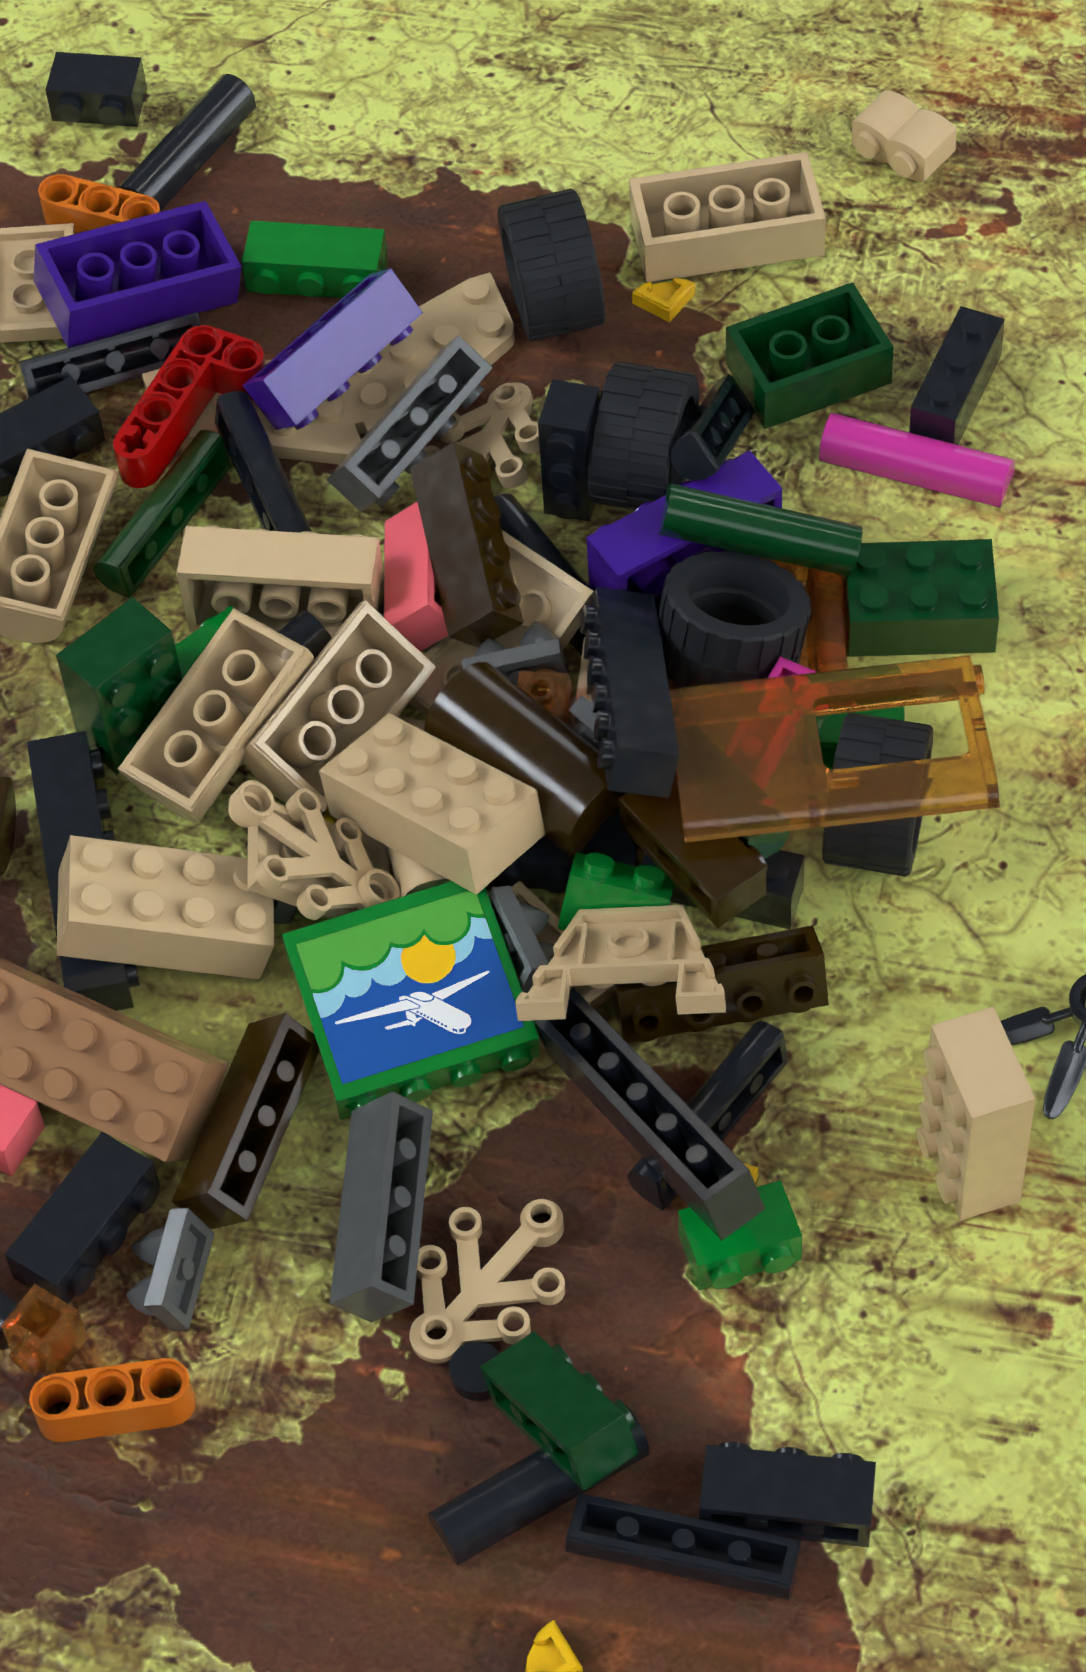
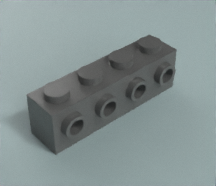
M458 335L433 357L327 478V481L360 512L374 502L380 507L384 505L400 487L395 482L404 470L410 474V468L423 461L428 453L423 449L432 438L439 441L455 424L456 420L451 415L460 405L466 409L482 393L484 388L479 383L493 367Z
M393 1091L351 1112L330 1295V1305L371 1323L414 1304L433 1116L432 1110Z

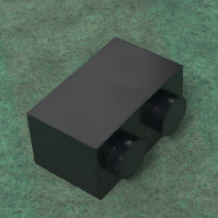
M56 52L45 89L52 121L137 127L147 91L142 58Z

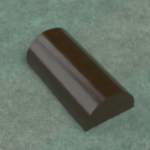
M488 662L472 664L455 675L438 694L427 714L424 724L425 732L537 789L545 830L544 837L573 860L576 852L580 853L617 808L619 798L626 794L624 792L607 790L605 769H598L597 747Z

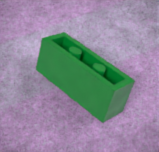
M252 220L242 257L247 292L303 295L308 297L343 298L369 274L387 269L388 264L385 229Z

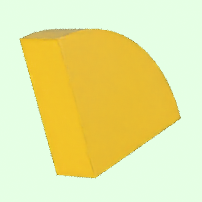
M673 278V282H662L653 285L651 282H647L632 292V304L670 323L695 295V283L682 278Z
M554 1620L537 1633L527 1656L525 1672H583L581 1664Z

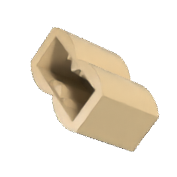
M884 90L852 121V145L865 158L888 163L899 176L924 182L956 150V127L938 113L920 109L905 96L893 91Z

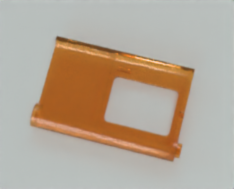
M970 655L669 689L680 753L676 775L685 843L1000 808L996 769L979 696L985 693L983 670L981 664H972ZM958 700L968 746V752L964 755L844 769H828L823 764L815 716Z

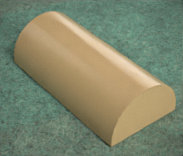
M31 449L26 450L0 517V635L20 642L45 643L56 639L62 633L118 480V470Z
M366 600L362 601L244 748V761L248 769L274 796L285 803L298 789L305 788L311 790L318 796L321 802L320 812H324L328 805L319 770L385 715L390 713L398 717L436 666Z
M233 608L118 770L144 793L167 809L188 821L199 823L245 758L244 748L314 662V656L304 646Z

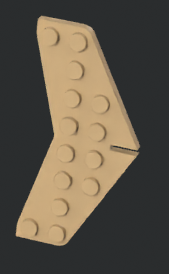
M491 272L469 278L419 306L423 314L410 324L413 328L412 333L393 346L390 343L379 352L382 359L366 372L359 373L357 371L348 379L351 385L349 389L330 402L327 399L316 408L319 415L305 427L296 430L294 426L275 430L256 403L252 401L277 457L340 465L361 441L359 435L363 433L366 435L433 357L458 335L490 365L495 363L513 346L515 335L512 318ZM265 360V365L268 364L271 360ZM160 369L142 374L145 389L148 388ZM215 393L180 447L186 448L200 430H210L219 433L215 425V414L218 395L221 394Z

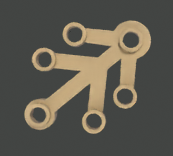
M518 382L500 385L490 394L486 404L462 416L454 412L451 417L456 422L440 441L443 443L456 442L463 437L465 432L487 423L483 430L457 442V444L484 455L487 462L492 456L496 464V474L503 487L515 488L520 486L527 479V471L522 460L512 455L502 435L507 426H513L516 430L514 434L515 439L522 452L531 454L540 450L538 423L531 421L529 417L533 404L531 390L527 385ZM436 446L424 447L423 449L428 453L424 459L440 449Z
M254 780L245 781L230 796L228 812L231 819L241 827L259 826L302 856L293 858H282L274 854L266 856L254 870L255 878L263 888L274 891L287 880L332 877L345 886L325 889L319 884L309 885L296 900L298 910L306 918L317 920L329 909L357 907L361 910L399 898L400 889L393 876L382 869H373L361 841L362 831L358 824L352 819L343 817L338 819L328 829L320 812L321 802L318 796L311 790L305 788L298 789L286 802L288 815L294 821L304 824L309 837L273 812L275 809L274 796L262 783ZM337 851L347 854L350 865L340 859Z
M537 1199L528 1203L520 1215V1228L482 1269L480 1267L478 1239L482 1234L481 1216L471 1207L456 1209L449 1218L451 1236L457 1242L461 1293L447 1308H445L441 1280L446 1275L448 1269L446 1254L440 1247L435 1245H426L419 1249L417 1276L422 1281L424 1313L416 1318L411 1326L410 1343L413 1351L421 1359L431 1363H444L451 1359L458 1348L467 1343L504 1341L514 1345L531 1332L529 1315L520 1307L511 1306L505 1308L495 1320L467 1321L478 1308L529 1302L555 1305L563 1299L566 1291L565 1279L563 1274L555 1268L547 1267L540 1269L535 1273L533 1279L502 1282L533 1246L548 1247L555 1244L562 1237L564 1231L563 1213L556 1203L547 1199ZM537 1214H549L551 1216L544 1223H537L532 1219ZM464 1220L472 1221L475 1224L468 1231H461L456 1227ZM430 1258L437 1259L440 1262L439 1266L434 1269H425L421 1266L426 1259ZM546 1281H553L559 1285L552 1292H544L539 1288ZM510 1320H519L524 1324L518 1331H509L504 1327ZM440 1328L446 1331L445 1336L441 1339L435 1340L427 1336L428 1332L433 1329Z

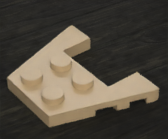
M683 905L579 909L553 946L554 956L549 964L538 967L532 976V988L528 993L521 992L515 1003L518 1021L566 1019L571 986L589 985L593 988L603 989L614 984L642 983L646 986H659L666 982L677 981L676 1004L678 1014L726 1012L724 988L715 979L714 968L709 958H705L701 950L700 939Z

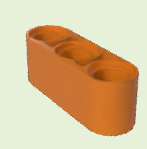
M56 174L45 178L38 188L46 225L73 223L76 234L160 212L159 203L148 195L65 174Z
M170 1358L51 1374L41 1378L34 1384L29 1397L30 1406L40 1432L47 1439L54 1442H69L173 1427L188 1420L196 1407V1398L187 1369L181 1362ZM169 1386L180 1388L178 1393L172 1397H156L163 1388ZM121 1394L125 1396L117 1405H101L111 1395ZM60 1402L70 1404L62 1413H47L54 1404Z

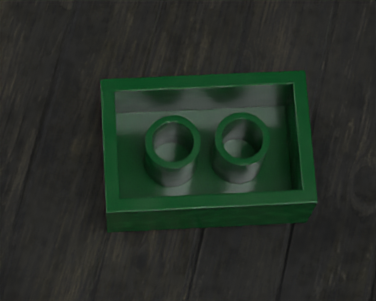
M853 282L726 327V365L755 409L754 412L764 429L892 383L894 347Z
M992 539L861 543L858 560L850 577L844 576L849 657L995 653L999 612Z
M134 597L130 598L56 654L76 732L86 731L90 749L100 748L103 763L116 775L120 772L118 770L119 766L182 680L172 630Z

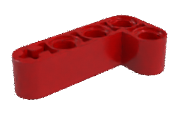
M207 325L195 326L183 334L113 440L118 470L124 484L133 488H145L154 484L160 478L215 393L225 394L232 391H243L248 394L242 385L265 366L264 352L258 343Z

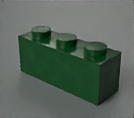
M535 1331L480 1366L494 1406L583 1491L638 1454L631 1432L636 1427V1424L624 1403L619 1399L609 1400L591 1373L585 1371L581 1374L574 1368L571 1359L560 1345L555 1344L551 1347Z

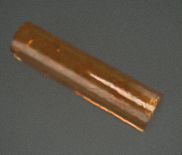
M803 567L804 587L806 594L810 596L811 614L806 631L808 668L823 674L826 684L822 691L850 693L844 577L835 573Z

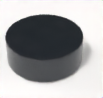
M471 1342L461 1346L454 1352L449 1362V1374L451 1384L459 1395L469 1400H484L491 1397L480 1366L500 1354L498 1350L487 1343Z

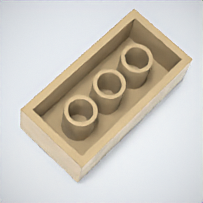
M808 152L629 179L630 217L646 283L825 256L826 217Z
M213 525L185 527L176 573L189 631H196L206 619L218 615L230 605L276 632L300 612L306 610L325 627L331 637L336 634L359 603L364 600L382 616L384 614V574L379 537H366L359 534L348 536L317 534L311 531L300 533L281 532L262 528L252 530L231 529Z
M390 713L385 715L319 770L331 816L337 819L343 817L352 819L358 824L364 834L476 895L545 835L537 789Z
M70 835L58 875L56 955L260 980L274 948V899L247 890L248 858Z
M994 1006L931 1025L929 1048L923 1051L927 1074L921 1077L924 1101L919 1103V1113L922 1127L916 1129V1135L922 1154L926 1159L933 1157L939 1173H936V1183L942 1200L945 1204L953 1203L960 1221L1021 1202L1036 1098Z

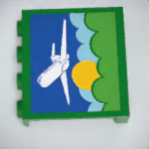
M451 881L282 934L285 953L291 971L294 972L336 1099L340 1120L350 1117L353 1110L392 1091L414 1102H419L432 1094V1090L451 1084L457 1088L469 1086L479 1081L483 1076L482 1074L501 1068L507 1072L519 1070L529 1065L533 1058L540 1056L539 1037L533 1020L518 1021L515 1003L522 989L486 888H483L476 895Z

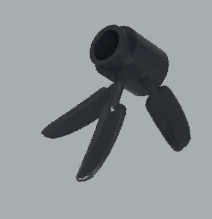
M1086 974L1077 979L1073 984L1069 994L1068 1008L1050 1013L1048 1008L1038 1007L1000 1021L1011 1045L1050 1035L1055 1030L1054 1022L1070 1017L1080 1026L1075 1041L1067 1040L1063 1043L1052 1070L1042 1109L1044 1116L1048 1119L1059 1117L1067 1107L1086 1068V1046H1084L1086 1040Z

